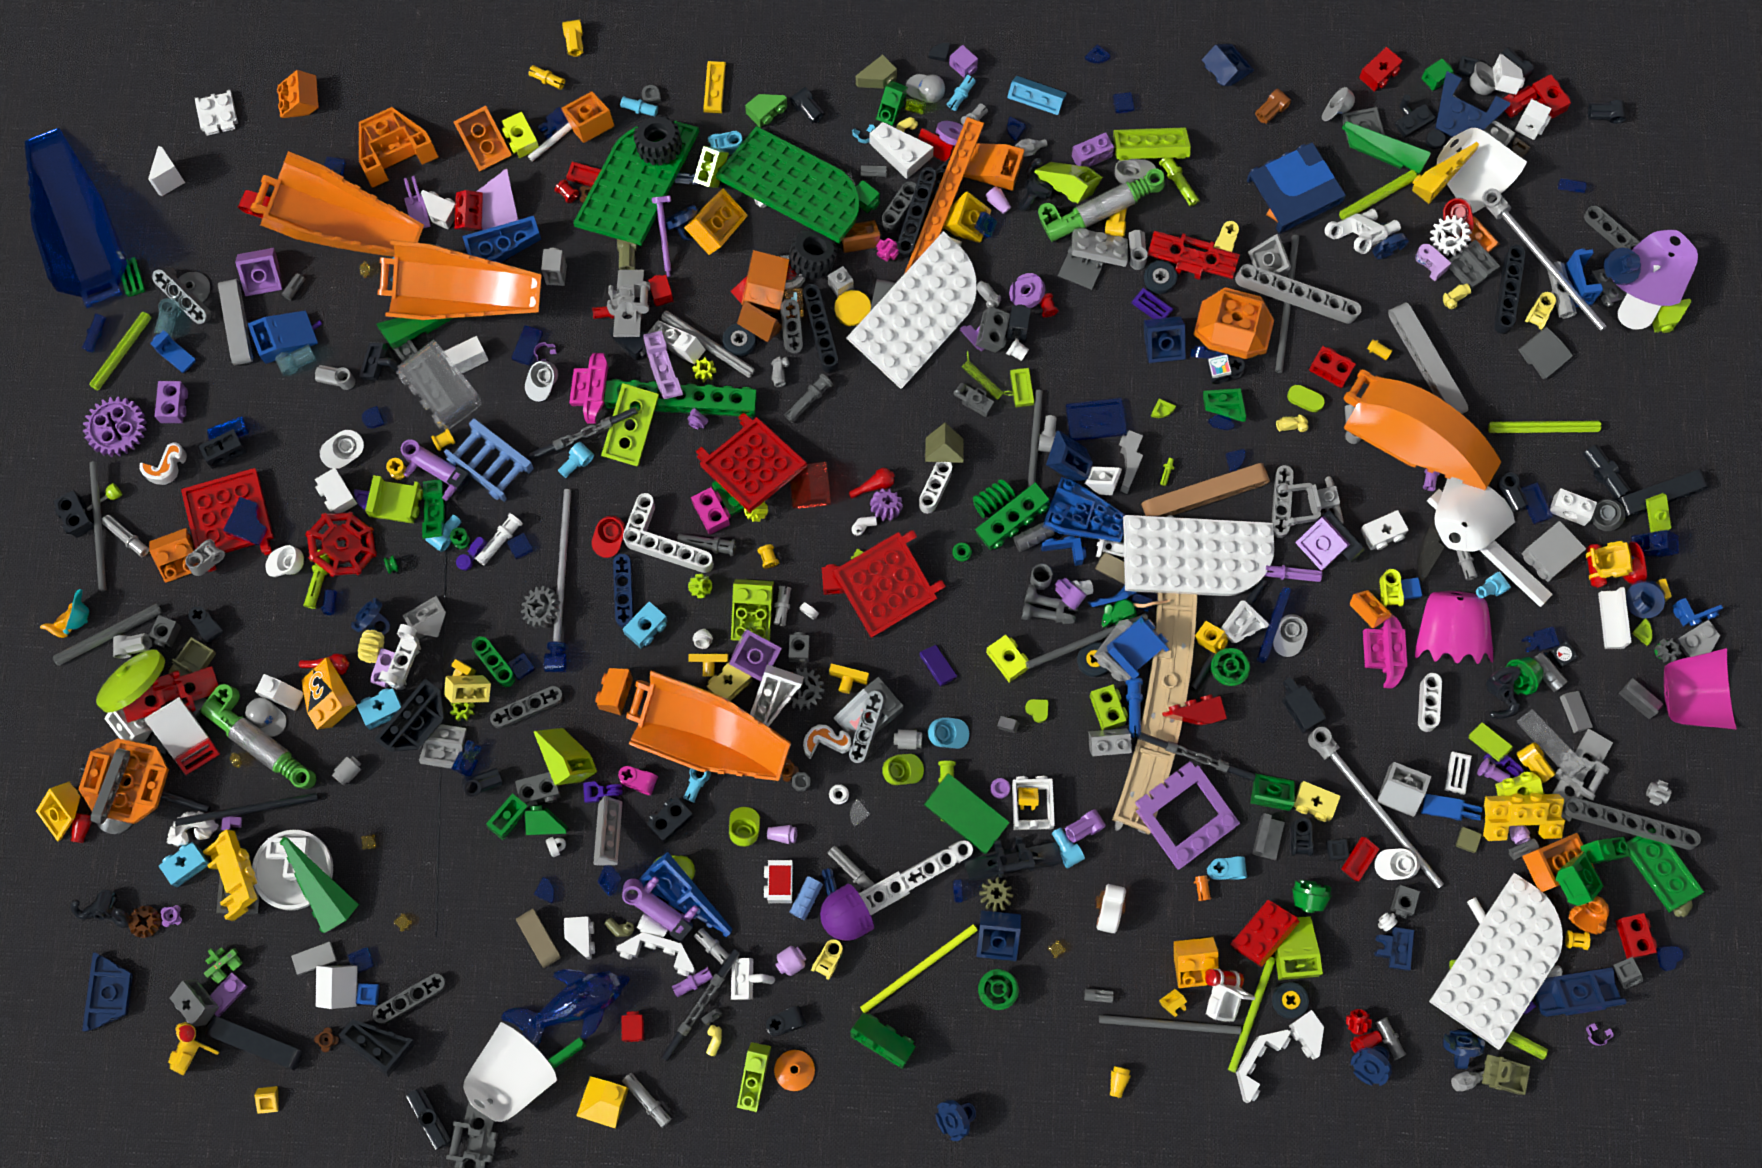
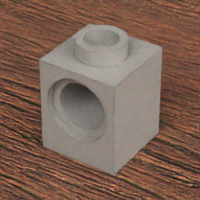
M844 266L828 275V285L837 298L842 293L854 289L853 279Z

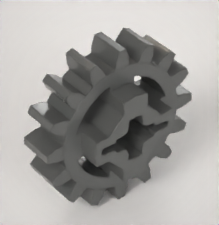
M545 586L541 588L535 587V592L530 590V596L524 597L527 601L522 603L525 609L521 613L525 614L523 620H526L528 625L540 628V626L546 628V623L552 624L551 619L557 618L555 613L560 611L557 605L561 602L556 600L559 596L554 593V590Z
M797 668L796 674L804 677L803 683L794 693L798 696V700L792 696L788 703L793 702L792 708L798 705L800 711L803 710V706L810 710L811 704L815 707L817 706L816 700L822 701V697L819 694H824V689L820 688L824 686V682H818L821 677L820 675L814 676V670L807 673V668H804L803 672H800L799 668ZM808 678L811 679L816 686L810 684ZM804 682H805L806 689H805V691L803 692V696H802V693H801V690H800V689H802V686L804 685Z

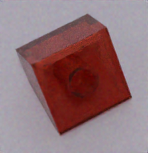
M826 462L807 464L805 469L790 480L793 509L831 505Z

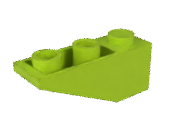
M751 1042L747 1052L737 1108L757 1112L771 1046Z

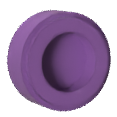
M1003 778L995 779L991 784L990 791L995 798L1003 799L1010 792V784Z

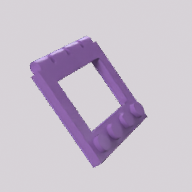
M1188 762L1179 769L1180 774L1175 772L1165 779V785L1160 783L1149 791L1152 799L1145 794L1135 802L1139 808L1136 812L1177 869H1181L1240 824L1199 766L1195 767L1191 762ZM1196 782L1219 815L1178 846H1175L1153 814Z

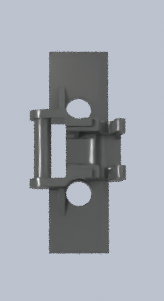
M476 1099L474 1100L476 1105H478L481 1108H485L482 1102ZM487 1099L490 1104H493L492 1099ZM468 1102L464 1123H453L455 1128L450 1152L446 1159L456 1161L455 1168H465V1163L469 1159H473L476 1162V1168H485L486 1162L492 1163L498 1133L493 1132L494 1120L479 1112ZM477 1118H482L485 1123L484 1127L480 1130H476L473 1126ZM467 1128L469 1129L468 1135H470L467 1150L464 1151L463 1157H457L462 1130Z

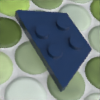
M93 953L82 1029L84 1032H89L128 1015L133 974L98 953Z

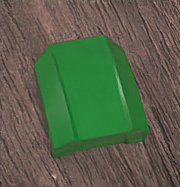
M1584 851L1561 867L1555 880L1558 881L1568 899L1567 902L1576 906L1593 901L1604 887Z

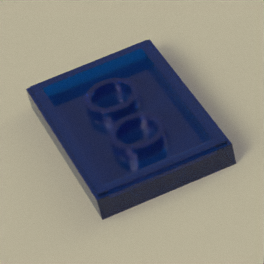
M1122 398L1066 404L1070 438L1074 441L1127 435Z

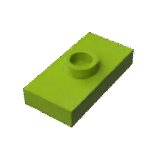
M1661 493L1646 499L1650 532L1656 535L1671 529L1667 495Z

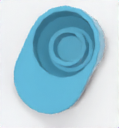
M938 718L930 724L928 737L935 746L958 749L967 744L969 729L966 723L960 719Z

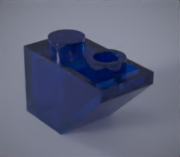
M1669 530L1631 536L1632 542L1639 544L1644 556L1663 557L1679 554L1678 535Z

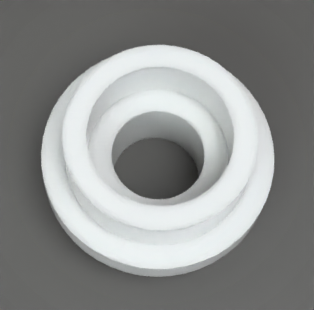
M835 785L831 788L829 797L834 804L840 805L848 800L849 792L845 786ZM837 792H841L843 796L841 798H837L835 794Z
M1394 913L1382 915L1379 918L1378 927L1384 929V931L1393 928L1397 923Z

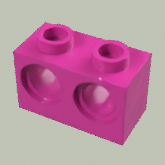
M712 487L691 497L692 503L709 535L730 525L729 518L731 516L726 507L722 508L720 504L722 499L718 492L714 493ZM707 499L713 501L710 505L703 504ZM715 515L721 516V519L719 521H713L712 517Z

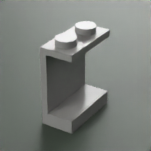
M1559 521L1526 548L1522 555L1525 562L1537 570L1539 577L1549 582L1564 567L1580 556L1586 548Z
M1128 619L1118 622L1094 654L1098 664L1103 668H1107L1112 673V677L1118 681L1130 680L1131 676L1109 654L1106 646L1132 625Z

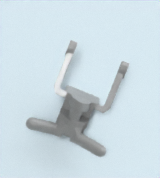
M1327 476L1325 478L1327 488L1317 490L1316 484L1313 485L1311 483L1289 486L1281 485L1277 488L1278 493L1307 490L1309 504L1313 515L1287 519V526L1315 522L1321 516V509L1328 511L1329 508H1333L1334 515L1344 524L1337 488L1332 477Z

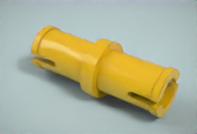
M535 65L530 67V70L535 72L529 71V76L541 80L545 85L549 84L559 90L563 89L564 85L559 83L565 84V79L552 74L549 70L540 69Z

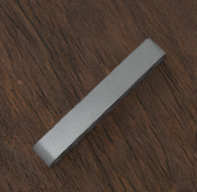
M1243 265L1235 277L1236 283L1241 287L1344 323L1354 322L1361 313V306L1353 300L1253 265Z
M1405 302L1390 309L1388 314L1391 322L1433 394L1451 405L1461 414L1467 412L1468 405L1411 306Z

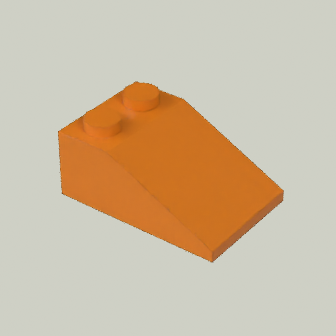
M486 106L453 122L479 171L511 156Z
M753 250L741 304L743 305L746 301L758 309L778 313L783 299L789 259Z
M1578 833L1522 856L1537 888L1542 892L1560 885L1558 881H1555L1558 871L1568 861L1582 852L1580 846L1583 843Z

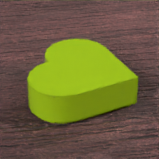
M1032 699L1026 703L1025 710L1029 715L1033 716L1035 722L1043 723L1046 721L1048 716V700Z

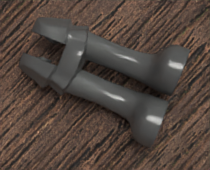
M1029 584L1021 619L1029 620L1032 617L1054 620L1056 623L1073 624L1076 617L1063 612L1064 610L1075 612L1078 611V607L1076 610H1073L1062 601V598L1042 596L1037 593L1034 585ZM1031 604L1056 608V611L1037 608Z

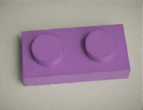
M231 973L210 995L219 1006L215 1012L217 1017H220L248 987L234 973Z

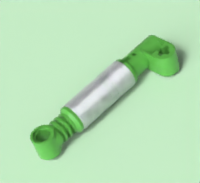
M1151 169L1143 176V179L1139 178V181L1135 180V183L1126 182L1075 207L1073 212L1063 217H1060L1053 204H1042L1038 210L1040 222L1050 241L1054 242L1072 233L1074 229H1085L1102 219L1104 220V218L1106 219V217L1108 218V216L1110 217V215L1112 216L1118 211L1120 212V210L1122 211L1128 206L1130 207L1138 202V199L1141 198L1140 196L1144 197L1149 192H1160L1165 185L1164 174L1159 169ZM1154 178L1159 179L1157 183L1151 182ZM1045 214L1051 215L1053 222L1049 223L1048 216Z
M226 684L219 685L202 706L201 713L222 728L232 741L262 762L266 767L275 773L286 776L294 786L302 789L312 788L316 783L314 772L293 759L292 754L253 725L249 720L233 713L231 710L240 698L239 691ZM220 698H221V700H222L223 702H225L224 705H222V704L218 701ZM306 774V781L301 783V776Z

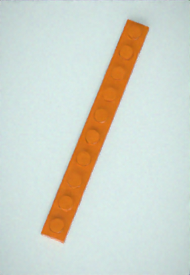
M969 117L966 118L905 273L941 234L984 123Z

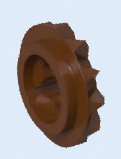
M141 906L134 909V912L129 916L130 923L128 926L131 930L130 932L135 936L147 938L158 931L161 917L155 908ZM140 916L148 918L146 921L148 927L144 925L139 926L141 923Z

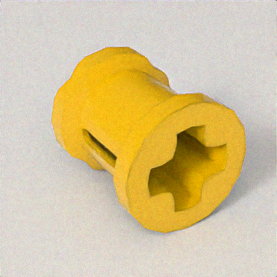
M448 428L437 436H431L438 451H441L442 447L451 443L455 444Z
M399 458L390 459L386 467L391 477L396 480L403 479L406 467L402 460Z
M772 544L765 545L757 550L761 554L764 569H769L779 564Z
M1567 930L1565 936L1566 948L1581 947L1583 950H1588L1590 947L1589 932L1581 934Z

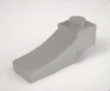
M1130 430L1127 436H1122L1119 443L1122 446L1120 453L1124 454L1125 475L1120 491L1126 494L1143 457L1142 454L1137 453L1143 435Z

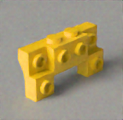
M1539 793L1486 796L1483 836L1488 841L1507 840L1509 826L1540 825L1538 834L1543 839L1562 838L1565 820L1561 817L1564 798L1560 794Z
M226 829L219 834V837L212 845L203 850V853L211 856L212 862L208 864V868L219 870L225 891L231 894L222 900L220 904L228 908L229 913L224 916L225 919L234 921L248 911L247 906L257 900L253 887L257 884L248 852L246 849L240 848L235 831Z

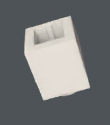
M422 190L421 194L432 223L449 230L455 219V202L449 198L443 199L435 192Z
M589 917L564 918L565 939L586 959H592V954H595V943L591 942V934H594V922H591Z
M1311 1010L1290 1024L1291 1030L1289 1031L1296 1041L1299 1040L1303 1045L1302 1050L1308 1058L1316 1059L1320 1056L1324 1027Z

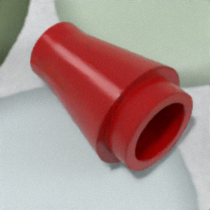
M76 813L72 822L71 841L84 842V838L92 823L90 815Z
M1378 1031L1354 1037L1350 1043L1354 1053L1361 1048L1373 1049L1378 1043L1382 1042V1037Z

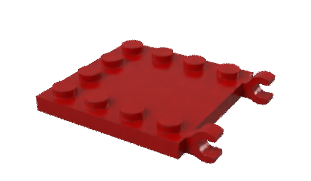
M743 413L738 418L741 420L739 423L744 428L710 455L702 447L695 452L698 454L697 458L701 461L700 466L751 513L805 469L807 463L757 417L751 420Z
M256 468L181 489L195 550L204 541L212 539L215 542V546L225 553L260 543L261 551L265 556L272 553L268 540L274 539ZM216 565L210 568L208 572L215 571Z
M914 530L905 533L903 536L897 532L832 570L870 637L877 635L937 599L934 593L946 587L942 580H938L931 586L929 585L906 543L917 537Z

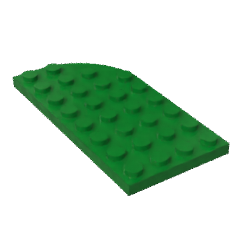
M674 121L678 125L682 149H680L681 153L676 155L675 160H670L668 164L665 162L663 165H651L650 162L646 163L644 159L640 158L634 141V130L638 127H634L622 135L614 144L573 222L574 226L642 245L658 214L657 203H652V197L667 196L699 133V128ZM656 139L653 142H658L663 139Z
M757 126L716 173L717 180L837 243L842 241L858 217V192L854 183L845 172Z

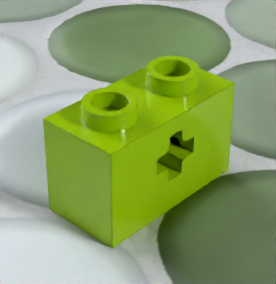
M703 146L693 182L707 187L718 188L720 181L716 179V173L726 163L728 152L714 147Z

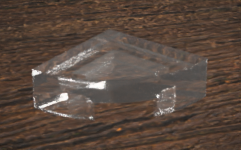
M858 799L855 800L850 811V818L854 827L870 815Z

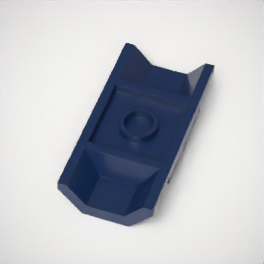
M1613 968L1545 978L1535 994L1539 1010L1546 1017L1605 1010L1606 1007L1626 1004L1625 998L1620 997L1615 985Z

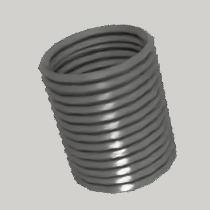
M1046 564L1036 565L1031 573V585H1034L1038 590L1048 588L1053 576L1052 569ZM1043 572L1048 575L1049 579L1045 582H1040L1035 579L1034 574Z

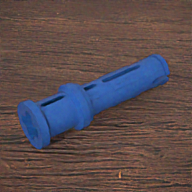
M1130 678V680L1125 681V684L1128 686L1126 700L1129 702V732L1131 737H1134V730H1136V737H1138L1141 732L1140 702L1143 700V695L1141 694L1143 680L1141 678H1135L1134 680Z

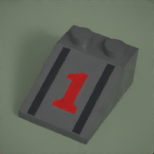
M879 677L867 685L834 717V720L850 735L852 741L867 695L871 691L881 690L886 695V703L876 733L903 712V705ZM878 694L873 696L875 703L874 706H869V708H874L876 702H880L881 699L878 698ZM868 712L866 714L868 722H874V713ZM866 730L861 731V739L863 741L869 739V733Z

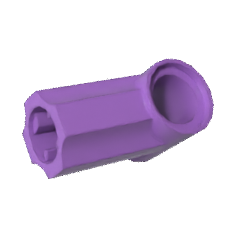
M1067 578L1059 579L1055 584V591L1062 597V601L1073 610H1076L1087 596L1086 593Z
M1093 809L1082 816L1080 820L1065 828L1066 836L1069 841L1075 843L1089 834L1093 835L1106 827V824L1097 810Z

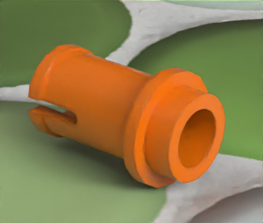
M1207 875L1195 877L1196 881H1194V884L1197 886L1198 901L1211 900L1208 885L1210 879H1207Z

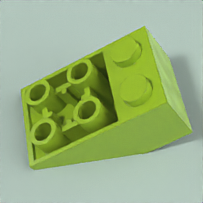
M1049 162L1034 171L1041 180L1050 183L1056 191L1064 193L1070 201L1077 204L1092 196L1103 178L1089 167Z
M735 579L733 583L731 640L739 641L744 631L749 630L770 642L774 581Z
M563 728L534 731L554 785L583 782L597 772L590 753Z
M1311 916L1298 917L1299 924L1275 951L1278 980L1319 977L1323 974L1320 952Z

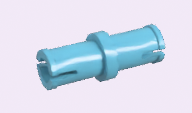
M967 75L961 85L956 87L954 95L947 103L949 108L953 105L952 110H957L963 99L968 97V92L976 83L974 78L968 83L971 76Z
M625 96L622 97L621 108L633 110L637 114L643 113L656 117L658 106L644 103L640 99L637 101Z

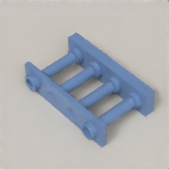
M473 418L469 423L472 429L471 435L454 454L447 449L444 451L447 457L446 461L468 472L472 478L490 491L489 494L494 499L498 500L500 498L505 502L507 499L503 490L520 471L523 472L524 470L529 474L534 469L533 465L528 459ZM477 438H483L486 441V445L468 465L459 459ZM496 448L500 451V456L482 476L474 471L491 449L494 450ZM510 459L514 462L513 469L495 487L488 480L506 460Z

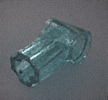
M165 298L158 305L160 312L154 334L157 335L164 330L171 337L175 321L180 316L181 310L172 299ZM173 306L172 310L167 312V309Z
M308 344L293 352H282L275 357V360L282 375L290 376L296 373L298 368L315 361L316 358Z

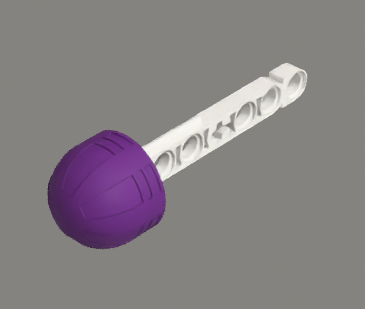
M958 841L949 846V849L936 853L902 873L898 871L860 893L851 884H846L837 889L825 899L821 907L820 916L824 929L829 935L840 940H854L874 929L871 918L872 914L910 894L909 890L949 869L955 863L970 857L973 852L972 845L968 841ZM961 844H965L968 848L965 855H961L958 851V847ZM945 853L951 856V861L947 865L943 864L941 860L942 855ZM929 862L934 865V871L931 874L926 873L924 869L925 865ZM920 872L922 874L915 878V882L908 880L910 873L917 874ZM895 881L900 884V890L897 893L892 892L890 888L891 884ZM876 891H880L883 894V900L879 903L875 902L873 898Z

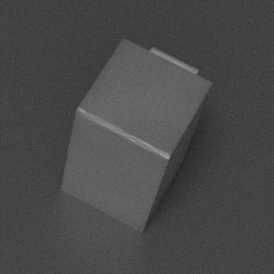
M1000 716L997 726L1001 730L1016 733L1019 722Z

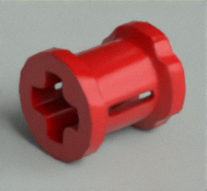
M566 179L560 181L555 187L556 193H560L568 204L576 200L579 195V191L573 189Z
M1051 293L1044 294V297L1039 302L1043 310L1042 316L1045 318L1058 313V308L1053 303V294Z

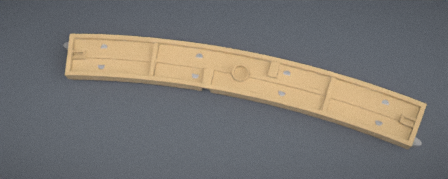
M1157 593V601L1170 599L1167 603L1157 604L1155 628L1158 634L1162 633L1169 641L1167 643L1169 650L1166 652L1162 649L1152 658L1147 696L1141 721V732L1167 742L1169 740L1178 743L1182 721L1163 717L1162 713L1169 711L1168 707L1180 704V707L1185 706L1184 702L1187 699L1194 649L1197 595ZM1137 738L1128 775L1112 819L1116 822V831H1119L1123 824L1138 829L1141 833L1148 835L1151 833L1136 812L1139 808L1135 802L1145 794L1152 799L1149 791L1160 783L1165 785L1164 780L1169 777L1175 754ZM1156 811L1153 814L1155 818L1157 816L1158 811Z

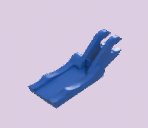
M1124 585L1115 596L1097 598L1095 601L1087 603L1091 607L1126 599L1136 592L1125 591Z
M1425 794L1421 814L1460 821L1462 816L1472 820H1481L1480 815L1464 812L1463 810L1482 812L1483 809L1479 806L1466 804L1461 799Z

